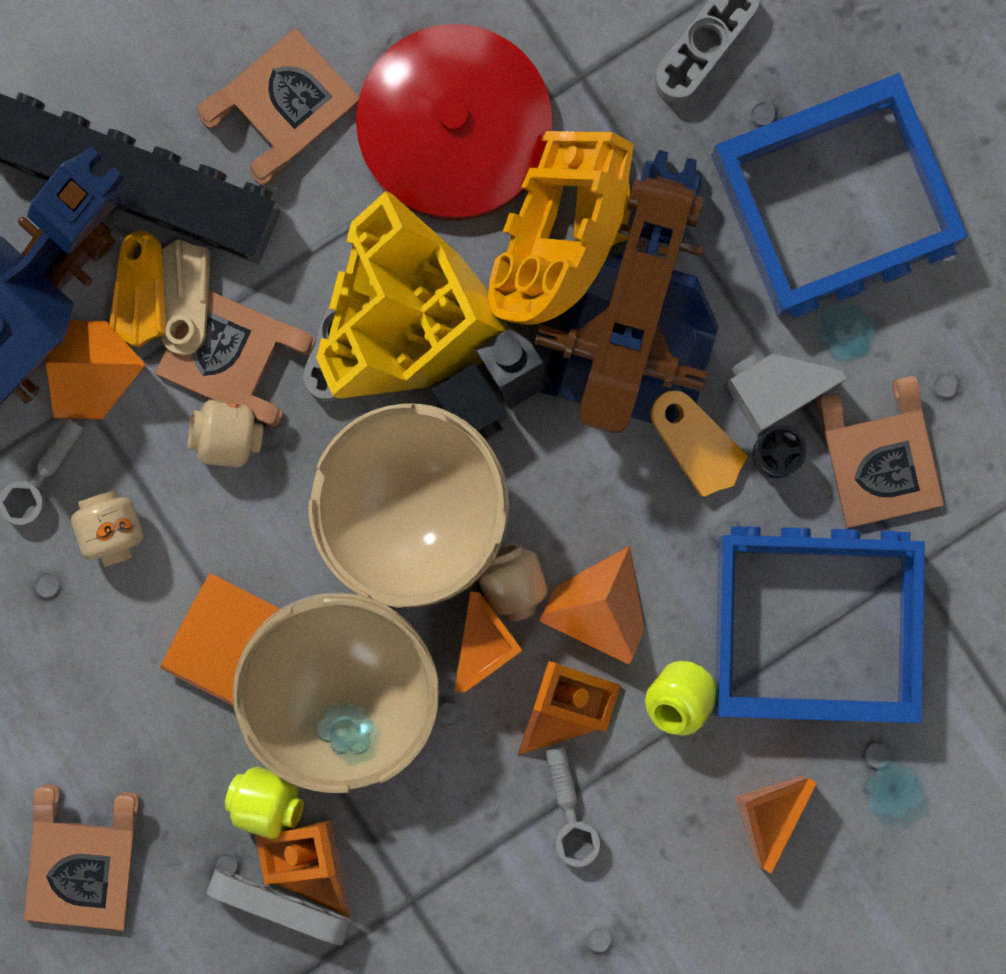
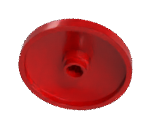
M463 24L437 25L419 30L401 39L391 46L374 64L366 77L358 99L356 111L357 138L365 164L374 180L384 192L387 191L393 194L409 210L438 220H471L484 217L506 207L525 191L521 186L529 168H538L547 144L542 141L546 131H552L551 103L548 91L537 68L523 51L499 34L476 26Z

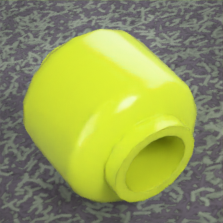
M680 660L672 662L659 673L648 688L645 697L646 711L653 723L666 733L680 736L694 734L704 725L716 708L718 686L712 675L703 667L689 661Z
M259 766L248 769L244 774H237L233 778L225 798V809L230 812V818L235 827L273 840L278 838L281 831L286 830L288 827L295 828L304 808L303 799L298 798V786Z

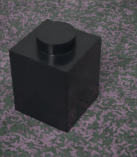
M519 324L514 325L475 348L485 371L509 409L551 385L543 361Z
M475 363L432 390L435 399L443 410L455 414L466 421L487 441L504 430L500 422L507 418V413Z

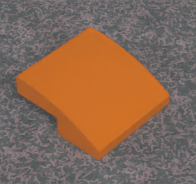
M209 573L161 663L160 669L234 706L233 682L240 656L253 633L280 608Z

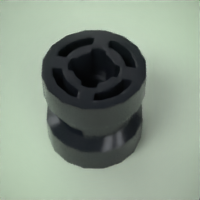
M779 425L768 429L753 445L752 460L754 466L759 473L768 478L780 479L789 476L799 469L806 459L807 447L805 440L797 430L789 426Z

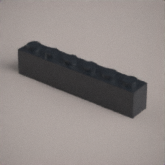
M0 93L1 164L48 181L60 164L73 157H78L92 146L102 157L93 168L92 174L95 177L104 176L112 167H115L124 177L116 189V192L121 197V201L115 209L259 265L281 212L277 202L271 200L273 195L271 191L250 182H246L243 188L225 182L227 178L225 173L204 164H200L198 170L180 164L182 158L179 155L161 147L154 146L151 153L134 146L136 139L121 131L109 128L107 134L100 133L89 128L91 124L89 120L75 113L64 110L61 117L44 111L46 105L43 102L29 95L18 93L16 99Z

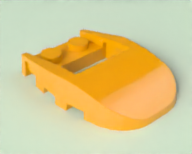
M545 132L542 141L547 144L538 168H529L521 188L529 192L519 215L509 213L503 229V233L511 236L507 252H503L495 258L491 272L488 303L496 317L511 323L524 325L548 321L571 308L586 293L608 256L623 220L634 148L633 143L613 132ZM564 186L591 187V191L598 195L592 218H583L576 236V239L580 241L548 239L557 216Z

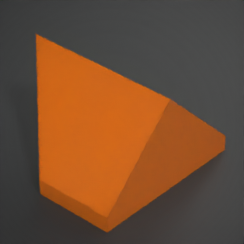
M69 320L64 341L47 356L45 363L53 417L55 419L105 420V415L146 365L107 321Z
M630 545L556 585L539 619L540 622L629 665L645 630Z
M470 591L455 684V692L462 693L471 689L523 651L482 594Z
M548 661L518 755L598 730L607 732L621 685Z
M801 775L735 797L756 863L763 870L771 874L817 784L812 779Z
M332 820L287 828L281 831L278 838L274 840L255 835L264 885L276 884L351 918Z

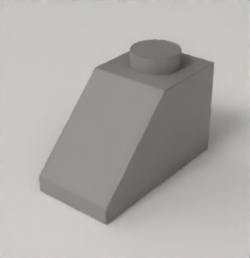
M757 353L731 368L735 376L727 382L726 387L753 431L758 435L837 387L847 377L840 369L774 353L760 360Z

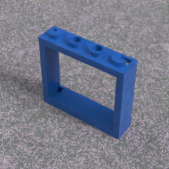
M900 73L716 144L711 154L777 317L789 312L793 319L802 315L806 316L820 309L818 301L835 294L838 301L849 299L866 291L865 282L882 276L884 283L892 282L912 272L910 265L926 258L930 265L940 263L944 259L958 254L955 247L968 237ZM890 106L941 232L791 290L740 165Z
M731 526V535L720 536L718 544L715 664L718 701L714 709V716L922 723L925 541H910L911 532L881 531V540L861 539V530L831 529V538L811 537L810 528L787 527L781 528V536H761V527ZM735 553L901 558L898 702L732 696Z

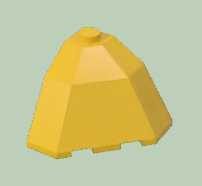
M385 191L351 222L346 242L352 244L346 272L338 271L329 309L335 311L328 339L321 338L316 359L332 396L339 399L421 389L450 378L473 363L478 366L481 360L475 348L508 330L509 327L505 320L496 317L492 313L488 303V289L460 254L393 194Z

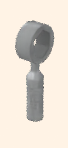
M68 418L50 444V447H48L45 454L39 460L38 472L31 483L15 481L8 484L1 491L0 513L7 522L18 526H30L37 523L43 517L46 510V499L39 487L46 477L55 474L65 456H67V453L83 432V427ZM17 489L31 490L37 502L28 519L14 518L7 505Z
M565 746L545 751L557 802L565 810L567 824L563 825L557 833L555 847L559 858L567 865L584 867L592 863L598 856L600 838L590 824L577 821L574 809L577 796ZM573 828L581 829L591 834L594 849L582 860L565 856L561 839Z

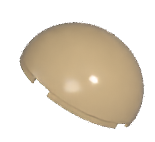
M398 404L375 409L344 427L327 446L316 466L318 469L308 505L312 536L322 559L331 572L344 585L361 596L374 599L387 606L400 608L424 607L436 604L458 595L474 584L488 569L500 550L509 518V491L506 477L497 455L487 440L475 428L455 414L423 404Z
M341 592L322 593L308 596L286 605L266 619L253 633L237 664L233 682V703L237 722L245 737L246 744L266 768L287 782L305 789L324 793H349V789L361 788L377 782L381 784L407 767L420 753L431 734L437 716L439 684L436 668L426 643L415 628L398 612L381 602L361 595Z

